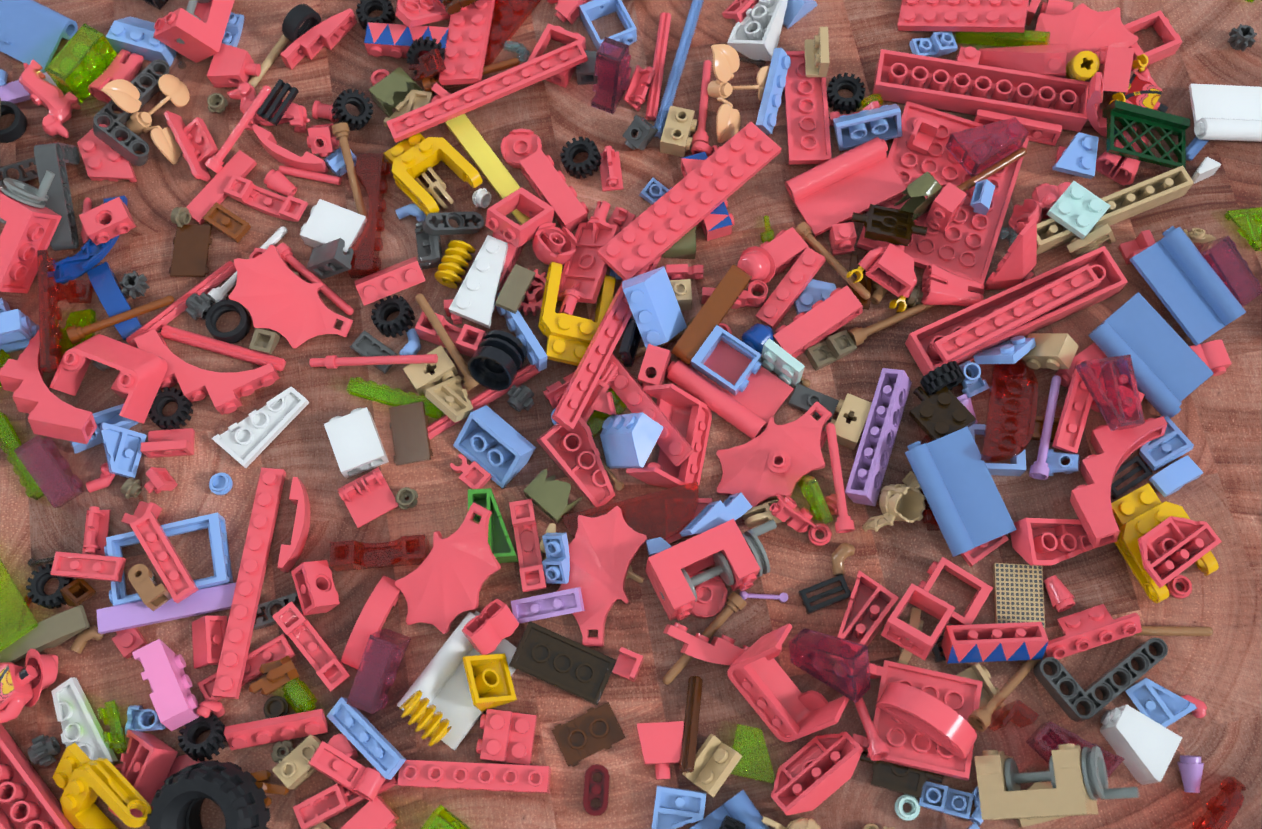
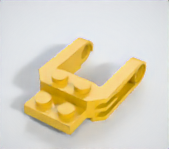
M418 133L384 152L385 158L392 164L391 171L395 184L426 216L429 213H438L440 210L433 197L415 178L428 171L429 167L432 168L439 164L441 160L463 182L466 181L473 188L483 183L475 167L443 137H428L425 139Z
M551 261L546 276L538 328L548 338L545 351L547 359L578 366L613 300L615 277L609 275L604 277L601 293L597 299L594 322L590 319L569 314H558L555 312L562 264Z
M1147 483L1111 503L1113 516L1119 525L1120 531L1117 542L1114 543L1150 600L1154 603H1160L1169 597L1168 588L1166 585L1159 588L1144 569L1138 539L1170 516L1190 518L1182 506L1167 501L1161 503L1151 485ZM1211 550L1195 562L1197 567L1204 573V576H1208L1219 568L1218 562Z
M76 743L66 747L52 778L55 780L56 785L64 790L60 798L63 814L75 829H118L96 806L95 801L98 795L127 826L139 828L147 822V815L151 814L150 804L108 759L98 758L91 760ZM138 809L142 812L143 816L134 817L130 810Z

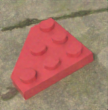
M397 0L395 16L405 26L410 28L450 19L451 14L446 12V6L439 0Z

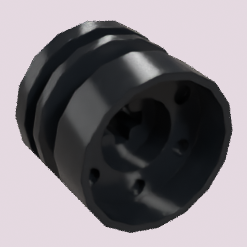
M493 330L488 332L482 339L478 349L468 362V370L476 382L491 390L502 391L507 389L513 382L518 370L526 360L527 352L521 341L512 334L502 330Z

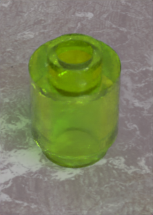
M295 678L283 687L284 697L295 713L312 711L316 708L317 698L304 681Z

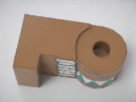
M136 564L129 570V581L143 603L152 611H155L172 598L166 586L162 583L157 585L155 573L147 566Z

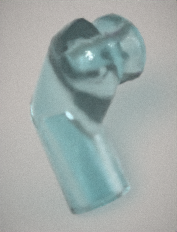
M505 41V51L518 53L517 58L520 62L528 61L530 52L522 43Z
M1008 226L1007 228L1002 227L999 234L1000 239H1006L1009 242V248L1018 236V233Z

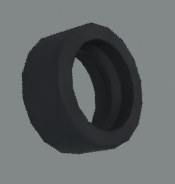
M299 4L286 15L282 24V32L286 38L294 42L312 27L321 23V17L310 6Z
M1 101V117L7 114H15V119L9 127L0 130V143H9L19 139L25 133L28 125L27 118L17 105L9 101Z
M228 299L212 305L206 314L205 324L209 333L215 339L232 344L244 339L249 333L251 318L243 305ZM234 311L240 315V323L234 330L223 333L216 328L217 320L224 313Z

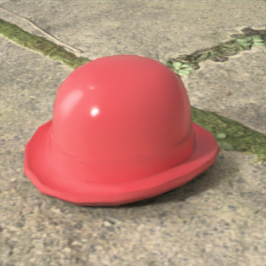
M753 246L745 249L737 264V267L752 276L748 284L756 280L763 281L766 284L775 275V259L769 251L762 247Z

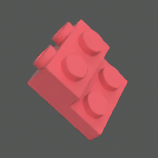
M487 709V713L481 715L480 729H484L483 739H478L476 754H480V759L484 761L531 765L537 715Z

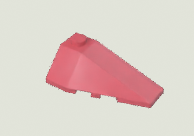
M581 416L573 430L568 431L559 423H556L536 440L597 510L616 496L599 456V450L596 448L591 429Z

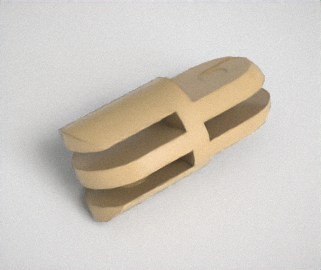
M429 167L428 171L437 181L433 183L425 172L421 175L430 185L428 189L418 177L415 180L444 209H447V205L440 196L443 194L451 205L454 200L445 191L446 184Z
M779 499L750 508L743 515L745 525L749 528H755L772 519L776 524L781 523L782 521L773 516L770 511V506L773 503H777Z

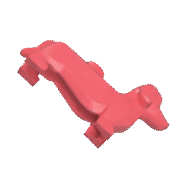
M34 59L29 65L23 63L24 71L18 79L19 82L30 94V99L37 106L42 104L49 110L48 115L42 121L43 130L49 136L60 135L67 139L69 132L62 124L72 117L73 109H81L78 104V98L70 91L64 95L57 86L43 80L46 78L40 71L43 68Z
M247 82L240 83L237 89L227 92L231 99L241 100L240 111L243 115L257 97L255 88ZM291 103L278 124L289 122L290 126H296L294 127V132L307 133L306 123H309L310 119L307 118V110L304 106ZM280 106L275 110L271 118L274 117ZM256 112L247 125L246 130L254 131L252 128L254 124H261L263 126H273L274 124L261 118Z

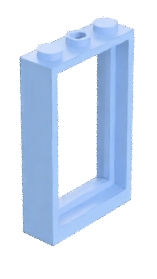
M217 512L161 525L167 537L208 528L214 576L193 581L198 589L233 583L226 524L223 516ZM134 531L106 537L105 556L123 557L122 547L139 544L140 542ZM124 572L121 582L110 581L109 599L113 606L142 601L138 593L127 595Z

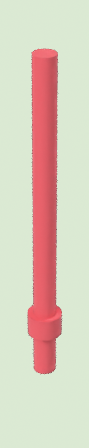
M437 354L337 357L336 355H329L325 358H311L309 364L310 367H326L327 369H337L338 366L437 363L438 356Z

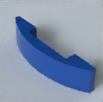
M107 261L87 271L90 282L109 317L131 309ZM138 317L114 325L124 341L142 327Z

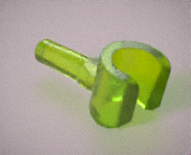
M764 216L765 232L760 233L762 243L770 242L774 239V231L771 230L769 216Z

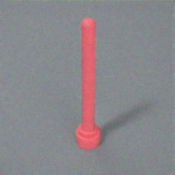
M705 60L703 63L698 127L692 136V146L696 141L709 144L706 120L709 98L707 87L710 83L712 65L710 60Z
M266 85L262 88L216 156L213 155L207 159L205 165L211 170L218 173L223 168L224 158L270 94V86Z
M281 243L276 247L284 262L290 264L310 283H323L293 256L292 249L289 246ZM326 284L319 289L345 314L350 316L354 313L353 308Z
M828 423L826 425L839 516L836 518L835 529L836 533H849L855 531L854 521L851 520V516H848L835 425Z
M838 651L836 657L869 740L867 751L872 761L882 760L890 754L887 744L878 738L846 654L843 651Z

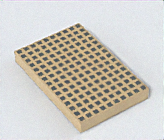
M994 563L995 624L1042 622L1045 630L1042 566Z

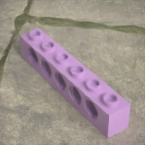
M882 368L845 490L847 496L854 503L876 506L912 384L904 370Z

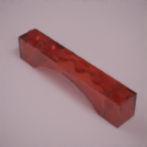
M357 153L356 174L360 183L367 191L369 213L363 232L350 247L353 249V257L350 264L352 267L348 270L351 278H363L381 270L379 251L383 249V241L380 236L381 232H384L385 226L382 213L386 212L384 193L388 191V184L385 178L389 174V162L385 161L383 153Z

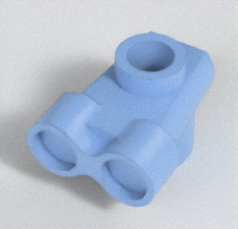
M969 360L958 365L965 376L961 383L963 386L961 391L968 398L990 388L986 379L982 380L980 376L981 368L978 364Z
M1048 449L1046 463L1050 469L1049 476H1053L1054 473L1072 474L1079 471V454L1054 452V449ZM1069 458L1070 463L1063 465L1062 461Z
M130 705L128 707L125 734H127V729L143 732L164 730L166 728L160 722L156 710L143 709L141 705Z

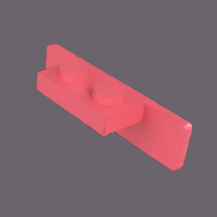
M170 111L164 112L167 125L172 130L175 141L180 146L183 157L191 168L192 175L198 180L210 182L212 178L205 166V162L209 157L211 158L217 154L219 150L204 120L196 117L190 124L185 126L181 116Z
M1101 604L1057 619L1058 625L1064 636L1050 640L1045 654L1046 658L1053 657L1058 660L1142 632L1140 617L1135 612L1113 620L1105 605Z

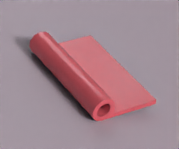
M875 137L785 181V187L805 222L812 228L811 231L815 237L830 230L834 224H841L852 219L853 212L863 214L869 210L870 204L879 206L901 195L907 188L886 158L888 146L884 139Z
M721 340L704 365L735 385L752 360ZM681 360L677 362L672 361L666 369L669 380L705 403L713 412L751 439L761 434L767 426L770 417L777 413L794 390V388L763 366H761L756 374L752 373L747 379L750 381L743 392L739 391L736 396L693 368L691 364L688 365Z

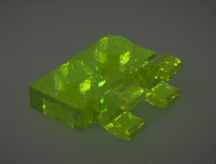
M115 700L105 702V708H97L99 719H103L104 724H109L111 732L105 731L102 733L104 743H108L110 749L114 748L117 754L126 752L127 745L118 705Z

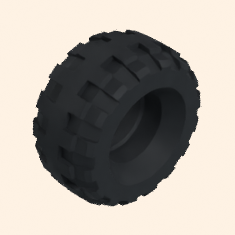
M212 760L183 768L165 780V784L161 789L157 790L151 802L153 810H151V814L147 815L146 825L150 826V829H203L200 821V810L203 801L207 798L214 801L221 808L225 817L226 829H269L266 827V824L270 821V808L265 806L264 799L267 797L263 788L258 789L255 784L257 779L248 771L242 772L241 767L231 762L223 763L219 762V760Z

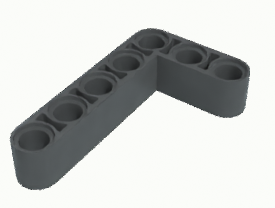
M154 60L130 82L140 93L138 99L142 103L140 109L160 90L158 85L159 78L164 74H169V65L163 60ZM111 100L94 116V134L133 165L142 166L146 164L149 155L148 144L124 125L132 114L123 111ZM113 111H120V112H122V113H121V114H117V113H114ZM100 124H105V125H107L108 127H101V126H99V125H100ZM121 137L124 138L125 141H119L116 138ZM141 151L143 154L139 155L134 152Z
M59 142L35 145L34 156L39 184H41L47 170L55 173V177L47 192L49 199L44 201L46 203L45 207L62 216L50 242L51 247L54 251L76 249L79 246V238L66 166L78 165L80 163L78 149L74 145Z
M1151 638L1139 644L1085 690L1081 688L1056 658L1047 657L1039 661L1035 665L1033 672L1037 680L1068 717L1079 722L1093 717L1167 655L1168 647L1160 638ZM1149 645L1155 648L1156 656L1150 653ZM1132 659L1138 663V671L1131 666ZM1044 664H1047L1051 667V676L1047 675L1044 672ZM1113 674L1120 677V686L1113 681ZM1061 683L1067 686L1068 695H1064L1060 691ZM1096 688L1103 693L1102 700L1095 696ZM1078 703L1082 704L1085 708L1084 716L1077 711Z

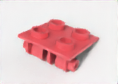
M379 467L338 489V494L344 501L357 528L399 506Z

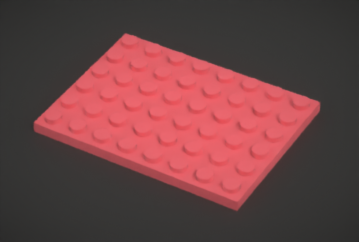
M907 101L901 117L902 137L894 138L887 159L906 187L928 172L942 186V191L948 182L957 187L1019 148H1027L1029 138ZM919 117L939 125L927 155L907 147ZM1023 157L987 178L988 181L995 185L989 211L986 215L973 212L974 208L970 206L974 186L965 191L967 196L962 207L944 233L931 228L925 222L929 211L914 220V225L927 227L926 236L912 234L909 245L904 246V252L914 259V266L925 269L928 264H934L958 276L984 284ZM901 194L879 206L900 210L907 201L896 206L894 205L906 194ZM863 226L856 247L871 251L877 247L884 248L889 243L864 238L866 228Z

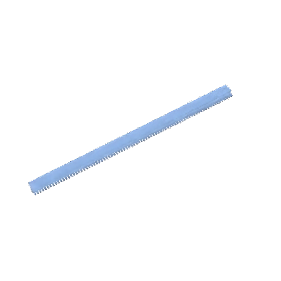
M692 0L688 18L681 35V41L678 45L661 101L660 110L656 117L654 127L658 132L654 137L661 138L669 108L672 106L673 99H675L676 88H678L682 69H684L687 52H689L688 50L693 39L692 35H694L693 33L696 29L703 0Z

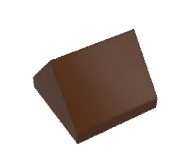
M76 578L60 589L67 605L71 607H77L96 593L84 579Z

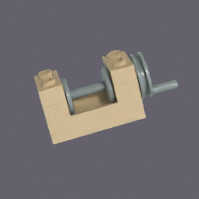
M1061 744L1059 745V750H1051L1052 756L1049 760V771L1019 773L1013 757L1005 755L1004 751L985 750L982 751V756H974L982 820L1097 815L1098 807L1096 800L1098 796L1101 800L1139 798L1138 787L1108 789L1106 765L1101 749L1098 746H1093L1092 749L1089 747L1081 749L1080 745ZM1051 781L1053 787L1050 789L1021 790V783Z

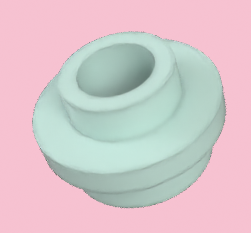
M902 795L895 802V812L902 820L910 821L919 815L920 806L915 797ZM904 803H908L911 806L909 813L903 810Z

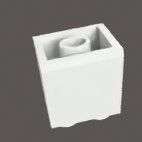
M1129 705L1116 707L1110 711L1107 710L1100 721L1103 724L1100 729L1101 734L1138 783L1145 785L1161 782L1182 737Z

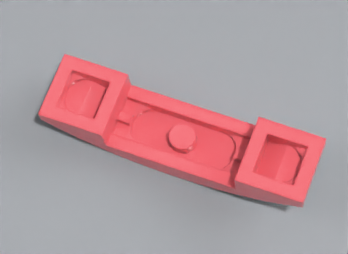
M1096 72L1089 84L1086 112L1091 126L1107 139V118H1103V109L1100 108L1099 104L1103 101L1104 82L1101 72Z
M256 124L252 126L261 145L278 162L287 167L323 174L328 173L329 170L323 159L308 151L300 157L277 145L271 132Z
M233 174L223 191L226 195L246 206L288 221L298 222L308 206L306 201L290 195L284 197L255 186L251 180Z
M293 477L289 496V499L297 505L291 545L281 544L277 566L282 572L286 573L292 569L299 559L310 527L309 497L304 484L298 477Z
M532 499L510 502L509 506L514 528L523 592L545 589L546 580Z
M383 576L376 585L351 632L341 663L361 672L364 671L373 652L372 647L392 606H396L402 593L395 586V580Z
M292 601L272 616L315 669L316 674L330 691H333L350 677V674L335 653Z

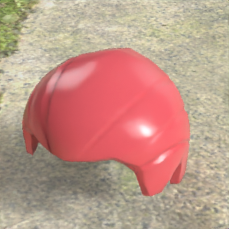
M1049 192L1039 202L1029 198L1024 200L1023 205H1014L1013 214L1008 221L1010 228L1020 233L1033 218L1037 220V224L1041 223L1043 210L1047 206L1054 204L1058 200L1057 197Z

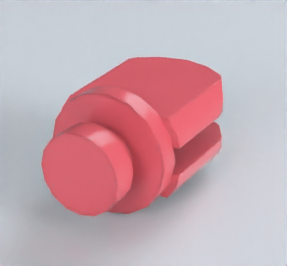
M336 734L329 740L328 744L357 762L358 752L344 734Z

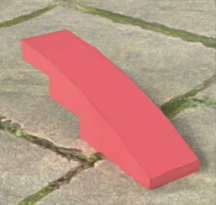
M349 8L312 27L297 38L280 54L285 66L292 70L305 56L312 60L324 46L332 50L356 25L357 21L353 10Z
M396 774L391 780L386 779L377 795L398 784ZM337 783L294 806L293 810L301 829H308L367 800Z

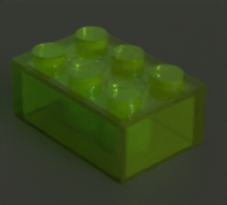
M84 23L45 68V71L64 94L70 91L82 104L90 95L88 92L89 85L107 69L117 53L103 33Z

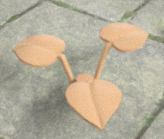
M715 44L711 46L713 52V70L717 79L708 84L707 92L710 97L717 98L718 102L724 103L720 106L716 118L717 143H723L738 133L741 124L739 111L732 109L733 104L724 98L730 96L732 90L758 89V99L761 101L770 66L760 68L757 74L758 85L732 86L727 81L734 77L733 73L739 69V55L729 45Z
M162 75L158 80V85L161 92L167 97L147 113L138 112L142 105L138 100L140 93L132 83L123 79L107 83L101 91L106 93L123 111L132 114L127 121L128 129L136 135L143 131L144 133L151 131V138L157 148L173 165L177 163L182 150L175 141L172 130L168 127L162 129L159 125L151 126V115L169 100L177 107L185 106L190 99L189 90L186 85L173 75Z

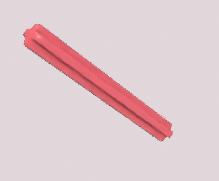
M665 12L660 14L653 61L655 76L650 82L646 109V119L648 121H655L658 114L671 14Z
M231 260L226 262L126 338L127 343L130 346L137 347L134 338L153 329L159 331L164 325H167L188 308L186 300L192 294L197 293L201 295L203 292L207 294L212 288L217 287L237 271L234 263Z
M164 325L161 330V335L164 338L260 366L271 363L278 371H283L286 366V361L283 358L250 350L168 325Z
M526 365L518 370L516 377L507 389L498 391L488 388L470 399L473 411L488 405L506 394L513 385L519 386L540 373V371H538L535 365ZM447 415L437 419L427 426L429 440L458 422L454 423Z

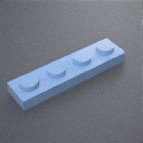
M774 48L756 121V126L765 134H772L776 125V116L781 105L783 88L786 85V75L791 64V58L782 48Z
M496 306L498 313L505 317L508 329L511 332L514 331L516 338L524 345L530 364L535 365L538 371L546 369L547 354L520 312L517 310L516 314Z
M341 697L326 716L385 779L391 780L406 761L347 698Z

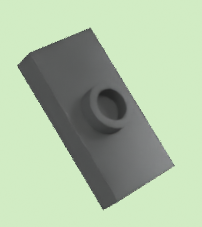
M365 330L350 346L351 350L361 357L398 355ZM373 365L384 374L392 367V365Z
M797 383L788 405L807 412L818 401L833 416L839 400ZM817 412L813 415L817 418H821V416Z

